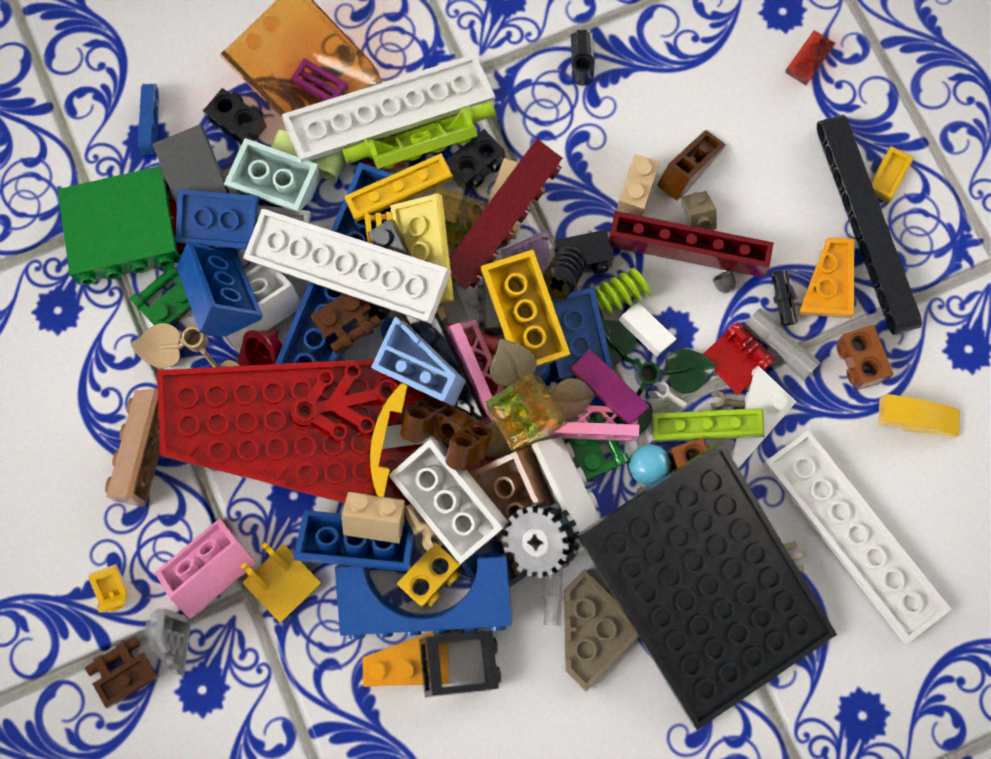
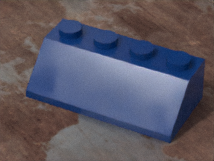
M187 242L176 268L199 333H204L208 336L226 337L260 321L263 314L237 252Z
M304 510L293 558L298 561L409 571L413 562L416 535H414L408 520H405L400 543L343 535L341 513Z

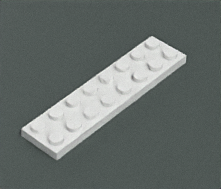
M476 54L284 113L282 114V120L297 156L302 163L340 152L342 148L363 143L364 139L368 140L371 138L372 140H377L458 114L460 109L465 106L470 108L489 100L494 102L495 95Z
M263 208L243 259L431 324L451 270Z
M809 430L763 463L904 644L910 643L952 610Z

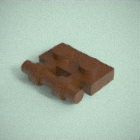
M346 294L341 295L310 315L326 340L334 335L337 336L338 339L330 344L335 354L344 348L346 350L353 346L352 343L364 335L369 336L374 332V328L382 324L377 315L368 320L364 317L372 311L367 301ZM356 321L359 326L346 334L343 329Z
M136 636L127 641L122 640L116 644L115 649L105 655L100 654L93 658L94 662L85 666V670L90 677L97 672L102 676V678L92 684L106 709L111 708L159 678L145 653L142 652L136 657L133 656L132 650L141 645ZM122 657L124 664L111 671L110 664Z

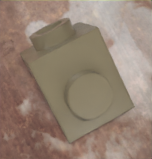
M707 191L681 197V204L690 220V226L709 230L717 229L716 208Z

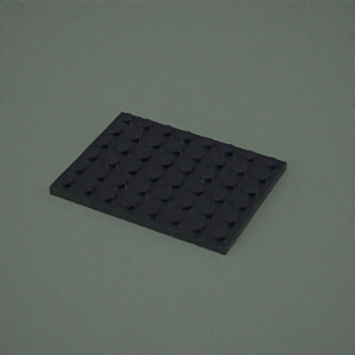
M723 442L716 443L576 535L696 730L702 728L837 635Z

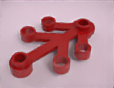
M349 363L345 367L344 376L328 400L317 402L325 387H329L334 381L332 371L323 369L319 371L317 381L308 396L298 398L293 402L290 414L297 424L309 425L314 423L329 432L335 441H342L346 438L348 433L347 427L342 423L335 424L320 413L332 411L356 425L360 433L367 435L374 430V420L371 417H363L348 407L375 400L385 403L389 397L382 395V389L389 388L393 392L398 385L393 380L385 379L375 389L345 395L353 381L357 380L361 375V367L357 363ZM354 367L357 369L358 374L350 376L347 370ZM328 374L331 380L324 383L320 380V376ZM307 407L310 410V414L308 416L300 415V408ZM369 421L372 427L370 430H364L361 427V423ZM337 427L342 428L344 435L341 437L335 436L334 429Z

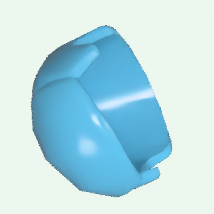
M649 444L638 447L630 456V473L638 483L652 486L672 473L673 466L667 452L656 445Z

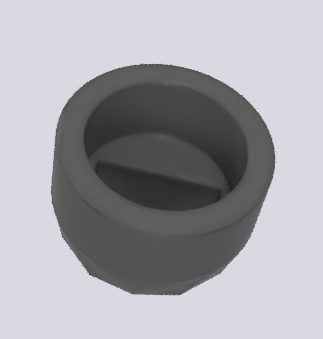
M732 271L722 272L712 279L717 290L722 293H728L736 286V279Z

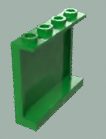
M161 166L58 189L69 275L78 285H91L97 280L106 278L118 279L124 274L144 273L150 268L169 267L179 262L181 256L176 248L166 188L169 185Z

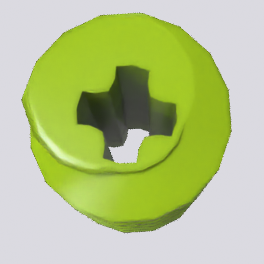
M635 268L629 269L628 275L624 272L620 273L619 280L612 277L609 280V284L601 282L600 289L593 286L601 319H604V310L609 315H613L612 306L614 305L622 311L623 301L628 306H632L631 297L633 296L639 302L642 301L641 292H644L647 297H651L650 288L646 280Z

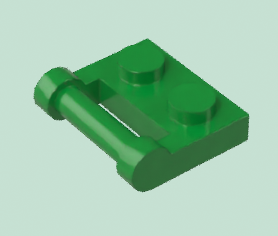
M173 266L165 267V272L138 295L135 293L129 298L153 325L167 323L173 326L191 310L180 276ZM173 279L177 284L148 308L145 302Z
M601 414L587 420L588 423H605L607 421ZM565 439L566 443L569 442L575 455L574 460L577 466L581 467L587 481L630 461L627 453H623L618 441L605 440L614 459L607 462L597 440Z

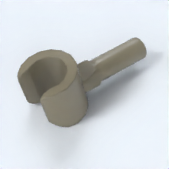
M721 391L711 393L712 397L722 399V402L719 404L710 403L711 407L715 410H721L724 406L745 408L744 401L725 398L724 393Z

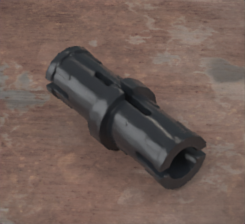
M781 270L771 273L775 293L773 300L778 307L781 326L794 325L798 323L793 301L795 300V294L791 291L788 271Z

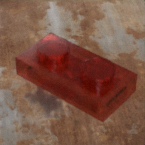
M813 30L787 67L785 73L807 86L834 48L835 42Z

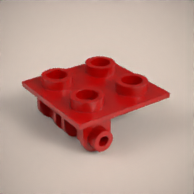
M739 322L732 324L727 329V332L703 353L716 365L714 372L737 395L751 384L753 378L751 374L755 367L759 366L765 371L776 361Z

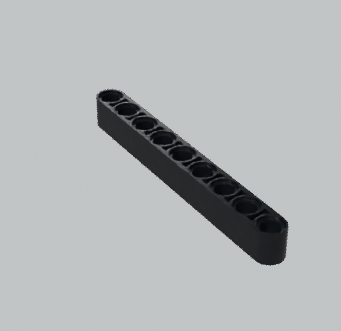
M839 115L820 120L816 124L818 138L888 329L892 335L921 328L922 320L848 119L845 115Z

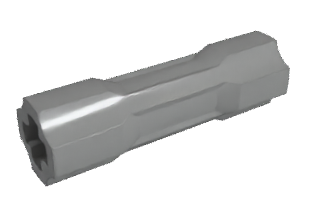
M761 308L745 323L744 327L773 350L803 381L819 366L820 362L780 329L776 322Z

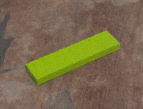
M763 408L652 414L654 442L691 441L701 438L703 440L765 437Z

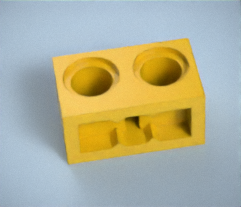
M436 542L433 544L434 547L430 551H426L397 583L422 609L427 605L431 608L442 596L439 591L446 584L449 587L453 585L461 575L458 572L461 569L460 564ZM439 560H444L449 564V568L444 574H436L433 571L434 564ZM426 581L429 584V591L425 595L414 593V586L417 582Z

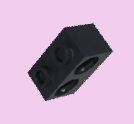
M221 88L203 109V113L210 124L240 145H242L245 138L255 141L267 127L263 118L264 114L254 105L249 107L244 103L240 95L234 91L229 93L224 88ZM231 107L230 111L222 112L223 109ZM247 121H251V122H252L249 126H246V127H243V126H242V124H243L244 122H247Z
M485 129L445 160L453 175V179L466 193L472 188H478L484 182L485 177L491 172L496 173L499 171L505 158V150ZM483 152H490L493 154L489 158L481 156ZM464 168H471L473 169V172L469 174H464L461 172V170Z

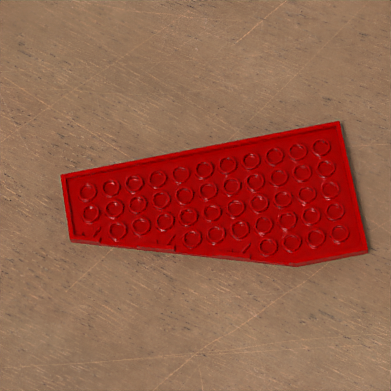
M474 354L481 371H483L486 364L484 358ZM375 359L157 370L160 455L344 504L348 492L378 496L370 467L373 432L367 435L360 433L356 425L332 411L320 413L335 424L342 423L347 427L348 433L346 438L342 441H335L329 432L314 423L309 425L297 424L291 417L290 409L296 399L308 396L317 381L319 371L323 369L332 371L334 381L329 387H325L317 402L328 400L344 376L345 367L349 363H357L361 367V375L357 380L353 381L345 395L375 389L385 379L393 380L398 386L405 383L371 368ZM354 367L347 370L350 376L358 374L357 369ZM322 374L320 380L327 383L331 380V377L328 374ZM484 378L491 395L494 397L496 391L495 383ZM407 385L402 412L390 411L387 426L402 425L406 408L428 394ZM383 388L381 391L385 397H389L392 394L389 388ZM375 400L348 408L363 417H371L376 424L385 403ZM302 407L299 413L302 416H308L310 410L307 407ZM369 421L361 423V427L364 430H370L372 427ZM340 427L335 428V436H343L344 430ZM425 443L382 449L379 466L389 467L390 474ZM501 457L483 458L481 461L473 465L471 468L467 469V471L470 474V472L478 468H481L489 463H492L500 459ZM388 476L384 497L405 500V507L410 505L409 500Z

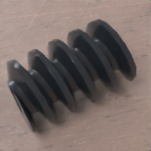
M568 246L561 248L556 252L544 272L543 278L552 299H566L574 291L587 267V258L581 250Z

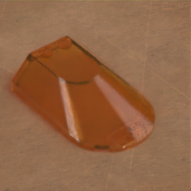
M276 0L219 55L281 118L284 113L323 102V100L291 82V77L304 58L348 83V89L343 92V95L382 83L374 64L314 0ZM305 67L304 71L338 90V86ZM299 76V78L313 85L314 87L318 88L319 90L323 91L329 96H334L329 92L325 91L324 89L320 88L319 86L308 81L307 79L303 78L302 76Z

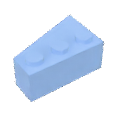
M394 317L371 368L454 406L466 380L407 323Z

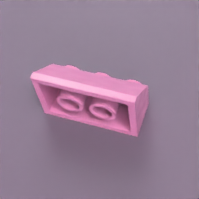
M219 518L159 568L155 574L170 600L191 619L195 614L203 611L207 604L219 594L224 593L240 576L247 573L240 567L242 563L245 562L251 568L256 564V561L224 521Z

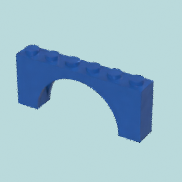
M505 552L479 554L476 578L469 592L455 605L435 613H414L392 604L377 589L370 575L369 567L339 564L335 567L340 636L348 635L349 639L365 638V634H376L378 638H387L393 636V633L404 632L405 636L421 635L422 631H433V634L441 635L450 633V629H461L463 633L477 632L478 628L489 627L490 631H503L507 629V626L512 625L508 553L505 554Z

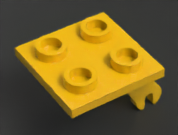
M265 542L261 546L268 552L270 557L256 571L245 562L242 563L240 567L249 575L242 583L278 622L282 623L322 583L301 561L294 560V554L284 543L274 551Z

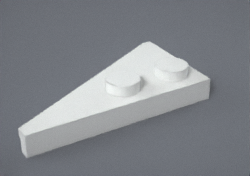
M757 366L752 370L751 375H753L749 392L746 393L744 409L763 408L764 435L766 437L796 401L765 371ZM765 437L736 439L735 447L731 451V457L738 468Z

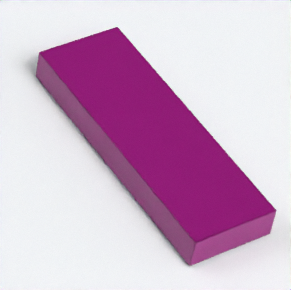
M591 350L571 367V371L580 380L585 382L594 394L625 424L632 425L649 408V405Z

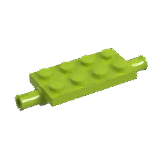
M491 100L470 108L465 106L460 109L458 114L378 140L364 139L363 143L342 148V152L347 165L369 157L370 160L373 159L377 169H389L396 166L397 162L406 159L408 161L419 159L424 153L441 152L447 148L446 146L455 143H468L471 141V138L478 136L474 123L496 117L495 108Z

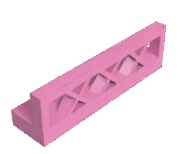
M473 319L463 324L459 322L451 325L446 331L486 417L482 418V421L488 425L495 419L501 418L497 407L488 408L486 403L498 399L499 394L500 397L507 394L505 387L495 383L497 389L494 397L490 393L484 378L493 381L491 375L487 374L488 369L490 371L493 359L478 324ZM471 328L475 337L472 346H470L464 330ZM474 353L484 358L486 364L483 371H481ZM508 413L509 418H506V419H505L507 422H509V420H510V414H509V413Z
M528 403V410L532 417L533 410L545 411L552 418L549 421H535L544 438L562 437L564 439L637 441L639 437L638 419L632 425L616 424L613 420L617 415L608 406L589 405L583 411L586 413L583 417L581 414L576 416L579 419L577 422H561L550 415L548 411L550 404ZM592 413H600L607 421L605 423H588L585 419ZM606 413L614 415L612 417H609Z

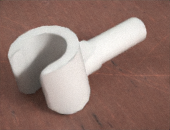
M665 382L653 383V385L657 386L658 392L648 391V395L653 399L665 398L681 408H685L687 404L669 392V386Z

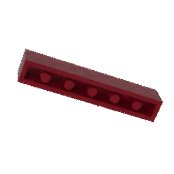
M539 139L532 143L449 257L451 279L464 290L468 289L469 286L474 288L483 277L479 273L481 271L480 267L495 261L499 255L495 250L501 242L504 245L508 243L515 233L511 230L517 221L520 223L524 221L531 211L527 208L533 199L537 202L546 191V188L543 187L544 183L548 178L553 180L562 169L559 163L563 158Z
M619 211L614 213L609 237L610 246L613 248L764 278L770 267L774 242Z

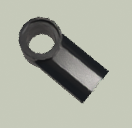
M577 30L570 35L571 77L575 84L585 86L594 79L593 33L587 30Z

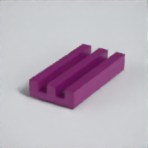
M305 58L291 77L292 83L323 101L342 96L343 92L348 89V83ZM305 67L338 86V90L304 71ZM299 76H302L303 78L307 79L308 81L319 86L320 88L324 89L325 91L329 92L334 96H329L328 94L324 93L323 91L319 90L313 85L302 80L301 78H299Z

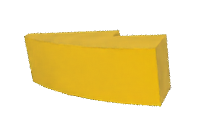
M885 394L879 400L878 426L903 428V431L951 437L959 436V409L936 402Z

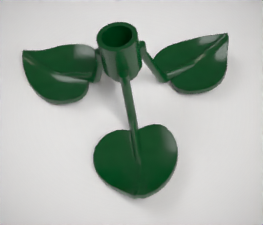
M601 319L612 366L618 364L623 358L626 362L638 368L636 370V379L640 383V387L636 394L639 397L646 386L655 383L660 375H669L670 386L679 393L688 394L695 392L703 386L709 375L716 368V365L708 357L690 349H678L671 352L665 360L668 370L660 369L653 362L642 364L640 361L633 360L627 356V354L635 349L636 337L621 322ZM645 400L643 401L649 405V408L638 418L639 435L647 429L652 420V406ZM618 416L613 420L616 424H625Z

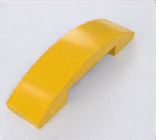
M400 384L389 396L378 416L372 435L370 467L374 487L379 497H384L389 474V467L379 466L390 411L402 412L407 389L406 384Z

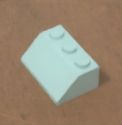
M245 138L224 182V186L248 195L259 196V199L299 212L312 200L322 175L316 163L308 160L301 163L297 156Z

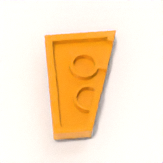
M827 237L798 315L852 318L854 315V239Z
M432 631L363 657V687L423 685L419 639L439 635L433 634ZM448 643L438 644L442 684H449Z

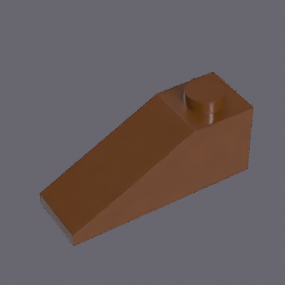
M705 130L668 164L656 186L678 201L715 160L726 144Z

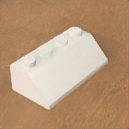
M562 437L532 444L531 451L554 502L561 506L559 511L567 510L570 513L567 517L569 522L574 519L577 524L572 527L573 531H579L580 533L601 518H599L595 509L599 507L597 500L592 492H587L583 484L587 480L581 467L576 468L572 461L575 455L569 442L564 444ZM578 538L575 539L574 542L580 543L579 549L575 553L578 555L585 552L586 550Z
M432 438L388 476L461 564L503 530L505 524L509 523V521L467 470H454L446 464L445 458L448 447L439 439Z

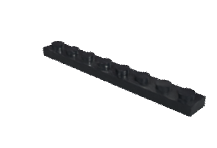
M389 219L368 232L374 245L411 256L395 220ZM436 311L432 324L407 316L412 329L466 380L454 406L478 421L486 417L438 312Z

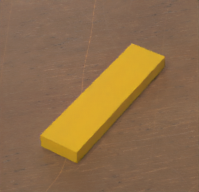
M441 153L344 196L355 222L365 219L364 214L374 215L391 207V205L401 203L453 180V175Z

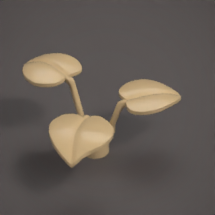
M167 323L157 324L150 327L131 343V347L142 360L157 368H169L176 365L181 357L179 349L185 346L194 352H201L213 367L240 366L232 360H226L218 366L206 351L208 346L207 335L199 333L196 326L186 328L181 336L179 331L172 325Z

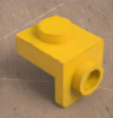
M117 564L89 574V581L99 602L97 606L99 613L106 610L111 613L124 607L129 592Z

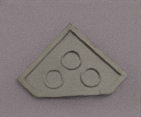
M583 570L564 589L565 672L586 692L638 638V635L617 601L586 570Z

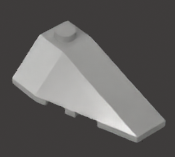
M158 608L151 613V619L146 622L145 637H148L147 643L172 674L185 675L191 619L165 608Z

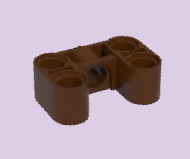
M431 395L424 396L406 408L400 430L401 437L409 442L419 443L432 435L447 444L449 448L445 462L450 468L458 471H465L486 456L493 430L487 424L476 420L466 412Z

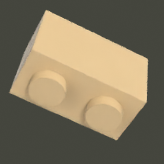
M637 154L634 155L619 198L617 211L643 216L657 175L659 161Z
M348 492L342 512L343 535L400 543L405 523V500Z

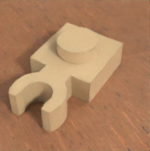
M407 505L405 507V516L414 535L423 534L422 544L425 550L430 551L434 547L431 538H435L439 546H443V542L413 505Z

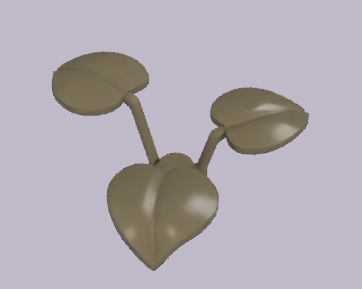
M505 339L499 340L497 351L491 362L490 374L495 383L508 387L506 390L507 395L518 391L519 395H523L530 387L546 401L551 402L548 409L550 415L563 420L578 416L590 405L594 398V392L585 382L575 378L563 380L554 388L553 396L547 395L531 379L527 378L535 372L537 366L533 353L516 342ZM510 415L509 422L498 418L488 424L493 433L484 458L504 457L518 449L522 442L523 433L519 427L514 426L516 422L514 417Z

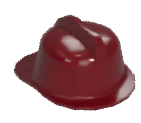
M247 331L243 336L238 364L240 366L275 364L282 348V343L278 338L279 331Z

